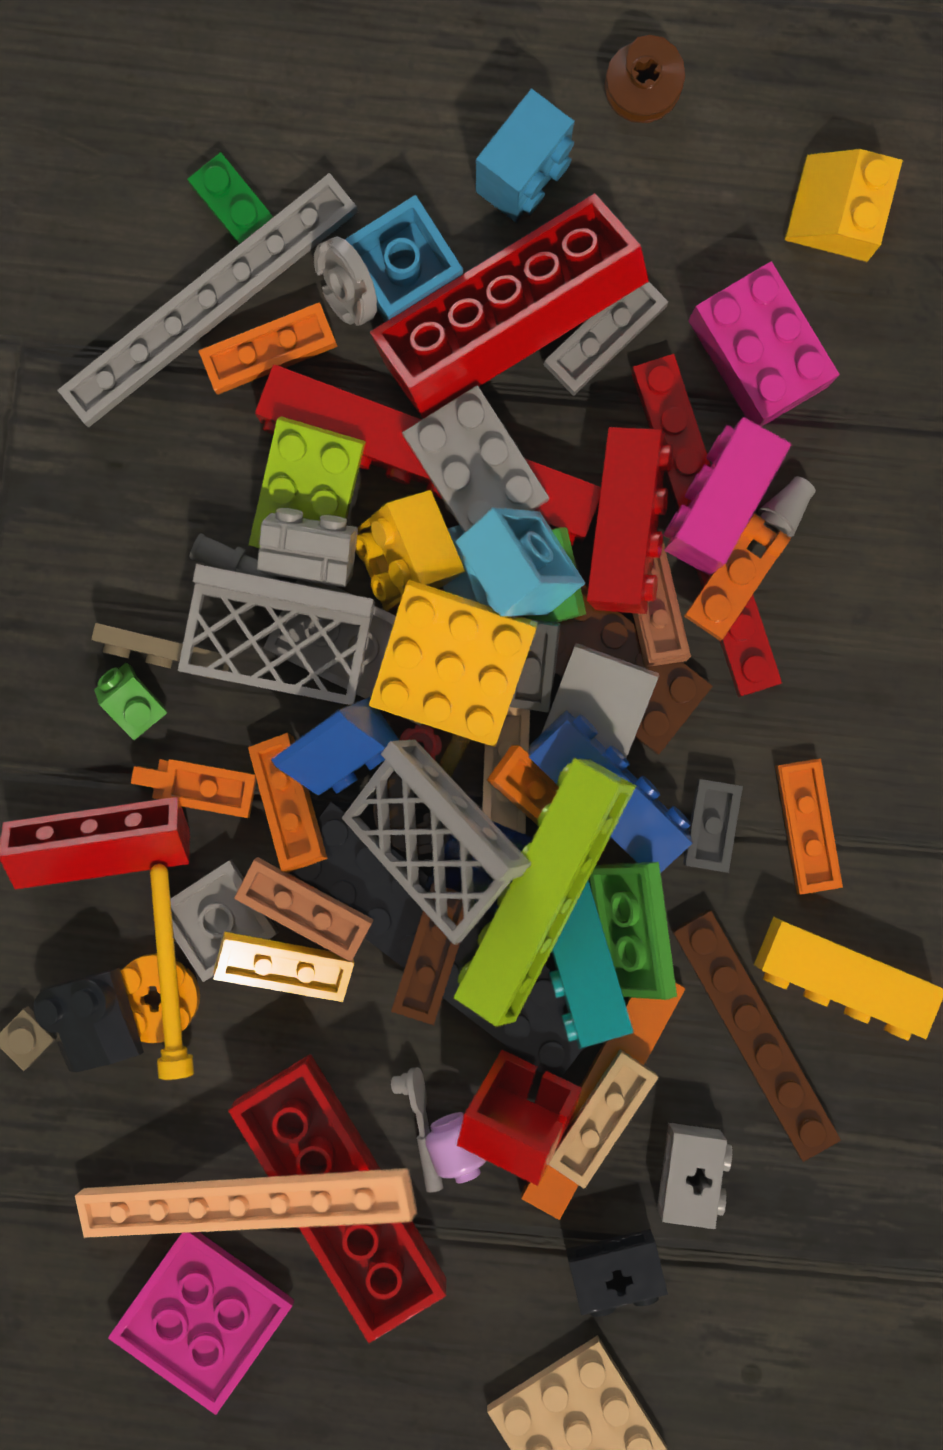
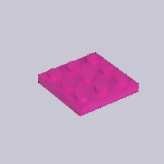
M185 1232L179 1235L115 1326L108 1339L216 1415L292 1308L294 1299L202 1233Z

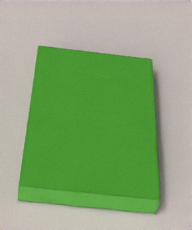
M659 862L595 865L590 875L591 890L623 997L660 1000L677 997Z

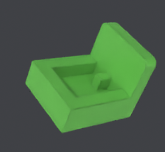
M125 663L119 669L115 667L107 671L99 679L98 686L94 690L99 705L133 740L168 713L165 706L139 680L134 669L128 663Z

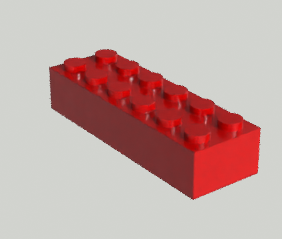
M594 193L370 331V334L384 364L418 413L425 419L475 386H481L648 283L642 248L610 209Z
M311 1053L237 1098L228 1110L268 1177L381 1170ZM412 1220L409 1222L299 1227L368 1343H371L446 1296L447 1278Z

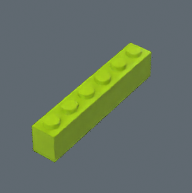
M574 758L573 762L569 763L562 770L557 782L559 789L552 803H549L540 813L537 821L539 829L532 843L526 845L521 851L531 865L521 877L514 878L499 895L497 900L499 908L493 920L486 924L479 934L477 943L480 946L473 960L469 961L459 974L458 983L460 986L454 998L496 1027L516 1022L636 785L592 760Z

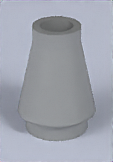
M796 476L783 490L758 510V515L765 520L764 525L775 533L781 530L789 537H793L816 490L808 480Z

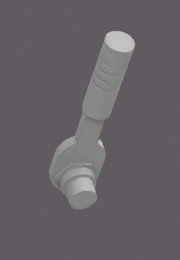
M410 1068L408 1073L392 1077L391 1088L394 1094L403 1093L404 1095H409L411 1108L416 1113L419 1130L417 1143L426 1191L437 1192L443 1189L442 1177L438 1176L435 1172L425 1144L430 1129L426 1113L427 1094L424 1077L420 1068Z

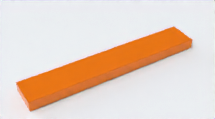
M675 982L677 997L667 1000L628 997L625 1005L634 1033L603 1043L580 1085L582 1091L572 1120L620 1049L645 1065L686 989L684 986ZM548 1165L538 1186L529 1181L527 1182L521 1193V1199L560 1220L579 1185Z

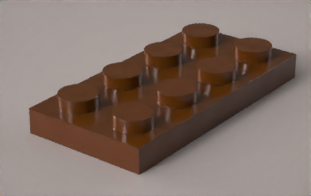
M583 585L581 591L586 614L557 622L561 623L555 674L562 679L575 643L659 673V678L635 735V738L659 755L713 686L683 662L645 667L635 624L620 612L594 610L587 601L588 587Z

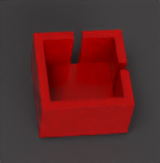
M501 1050L464 1114L456 1146L538 1186L573 1118L582 1088L545 1071L535 1103L528 1100L538 1067Z

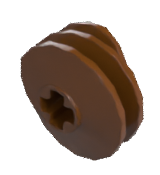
M654 35L637 37L633 43L618 50L609 62L604 87L608 104L617 115L630 122L649 123L663 118L673 110L681 96L685 81L684 61L677 48L664 37ZM645 78L648 79L644 84L641 83Z

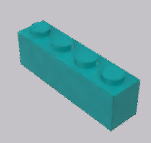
M587 881L551 951L556 970L549 972L555 997L563 996L568 1010V1014L561 1015L568 1042L576 1040L579 1049L634 1033L590 884Z

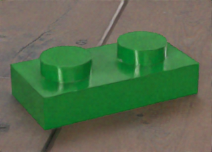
M221 152L187 179L190 186L238 245L273 218L272 214Z

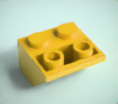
M431 490L386 503L358 527L355 551L358 557L364 561L371 578L372 591L375 597L381 601L385 611H390L400 606L408 579L438 589L465 572Z

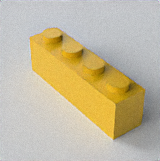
M775 917L771 921L754 963L757 968L765 972L763 980L786 990L789 983H793L805 989L803 997L828 1007L830 1000L846 1006L844 1014L868 1024L871 1017L886 1022L884 1027L886 1032L909 1041L911 1034L927 1039L943 1000V988Z

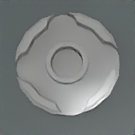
M338 236L318 244L314 253V268L317 276L324 275L327 285L322 287L323 295L332 310L342 321L350 325L355 323L357 324L356 326L372 320L377 312L376 292L368 269L358 252L347 240Z

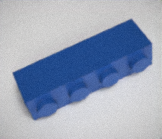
M566 710L529 745V758L556 784L562 770L569 763H572L574 758L592 760L636 785L610 837L637 863L659 862L661 873L693 844L688 829L691 823L675 806L668 810L657 799L661 794L646 777L642 775L637 779L626 769L629 765L628 760L613 745L606 749L595 738L598 731L584 716L580 714L575 718Z

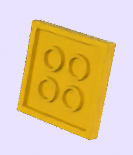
M408 579L369 706L495 747L538 622L521 616H501L491 606Z

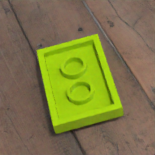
M282 416L279 417L275 426L249 545L260 548L262 522L270 513L276 514V509L291 508L302 511L303 518L320 521V517L324 515L339 516L347 519L366 441Z

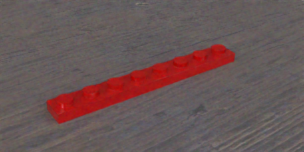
M671 354L634 366L631 372L650 429H661L668 445L673 446L672 469L670 472L664 473L678 512L682 505L688 507L691 500L684 496L696 475L700 473L704 465L710 467L711 464L706 459L707 452L675 355ZM696 569L703 588L710 576ZM752 595L725 637L720 640L738 697L782 684L754 595Z

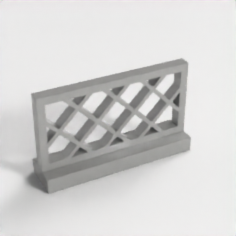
M196 564L193 577L195 587L178 666L179 672L346 705L355 703L370 623L375 608L373 599ZM204 595L221 598L231 614L209 627L201 615ZM230 600L246 604L236 610ZM255 605L266 607L275 622L253 636L240 615ZM273 609L289 613L279 619ZM298 614L310 616L319 631L297 645L283 624ZM317 618L332 620L333 622L323 628ZM235 619L249 640L227 654L214 633ZM200 623L205 631L196 636L198 624ZM341 623L360 626L357 643L340 654L327 633ZM277 628H280L292 649L273 662H270L258 641ZM323 636L336 655V658L314 671L301 650ZM209 637L222 658L207 668L191 665L194 646ZM253 645L266 666L252 676L242 675L231 659ZM354 653L352 668L350 669L344 659ZM297 654L310 675L295 685L284 683L275 667ZM340 662L350 676L346 695L328 692L318 676ZM227 663L232 672L216 669ZM270 671L276 679V681L262 679L260 677H262ZM314 679L320 690L303 686Z
M416 740L390 741L381 753L386 760H384L348 808L342 819L453 944L461 943L511 880L521 877L531 863ZM393 771L402 779L403 798H388L387 779ZM423 802L431 810V829H416L415 803ZM389 803H403L405 829H390ZM368 804H377L379 828L377 830H371L359 817ZM432 834L433 860H418L417 835ZM443 834H453L460 842L461 860H445ZM390 835H405L406 860H397L391 853ZM418 866H434L435 892H426L419 884ZM445 866H461L462 892H446ZM472 866H482L494 879V882L485 892H474ZM447 898L463 899L464 918L458 926L448 917ZM474 899H479L474 905Z

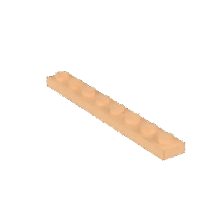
M408 1169L84 1188L75 1195L84 1237L409 1222L417 1213Z

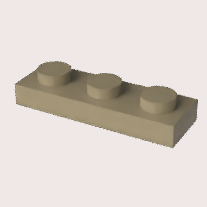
M95 623L91 639L104 644V653L129 658L130 651L147 654L145 663L170 669L173 661H180L183 646L181 643ZM194 647L191 665L207 668L222 658V656L218 652ZM225 663L216 670L228 672L229 666Z

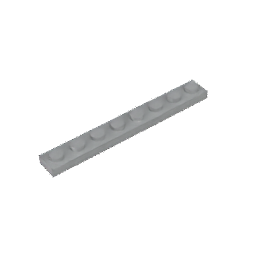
M328 173L57 391L87 427H90L358 213L357 206L333 176Z

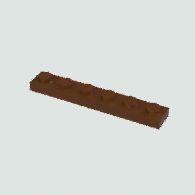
M708 909L671 930L800 1159L804 1162L840 1142L839 1135L712 911Z

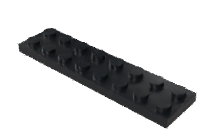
M332 801L317 820L328 859L289 872V874L374 919L365 939L405 969L423 909L345 823L342 817L346 811ZM391 847V853L397 860H406V857ZM418 867L419 884L426 892H429L434 879ZM482 916L459 944L443 998L523 1060L537 1066V1071L544 1075L545 1071H548L561 1078L583 1048H578L576 1040L568 1042L561 1015L568 1014L564 997H555L549 977V972L553 970L546 964L516 1022L496 1027L454 998L460 986L458 983L459 974L463 967L473 960L480 946L477 943L479 934L486 924L489 923Z

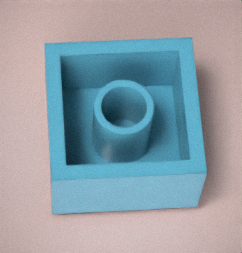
M492 508L455 541L464 555L463 562L472 574L477 576L484 587L487 602L501 616L548 615L585 584V581L540 511Z

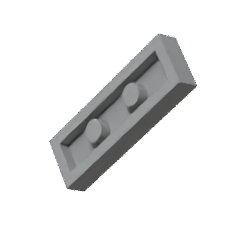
M650 282L644 284L586 320L544 361V366L574 396L667 307L669 302Z

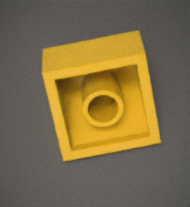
M862 149L807 155L785 241L868 262L881 245L903 160Z

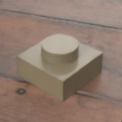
M28 1006L0 1032V1048L23 1071L29 1068L56 1040L52 1032L44 1030L38 1024L34 1011Z

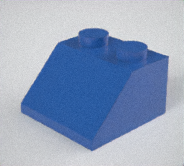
M368 697L339 710L279 753L271 761L279 770L317 795L330 788H333L335 793L338 794L358 780L354 774L356 770L365 764L369 770H372L383 763L386 759L381 753L390 741H399V738L379 709L369 706L371 697Z

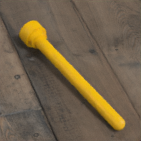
M155 864L150 870L165 1044V1048L161 1050V1057L157 1059L159 1079L174 1080L192 1076L194 1074L193 1055L188 1054V1047L183 1046L168 869L163 864Z

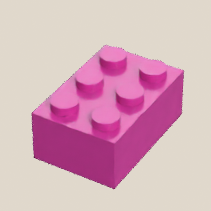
M772 261L696 305L688 320L745 417L761 427L828 388L840 375Z
M744 417L734 429L727 425L721 435L715 440L706 459L713 463L710 467L703 466L684 496L691 500L689 506L682 505L668 524L663 536L670 540L664 551L709 576L725 565L791 443Z

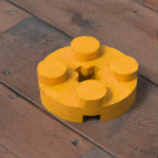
M157 953L136 958L120 970L140 1040L145 1043L164 1042L161 1003L159 1004V1010H155L144 1001V996L149 994V987L155 986L157 992L160 993ZM176 961L181 1030L183 1031L189 1026L199 1008L200 990L195 975L189 968L186 969L182 963Z

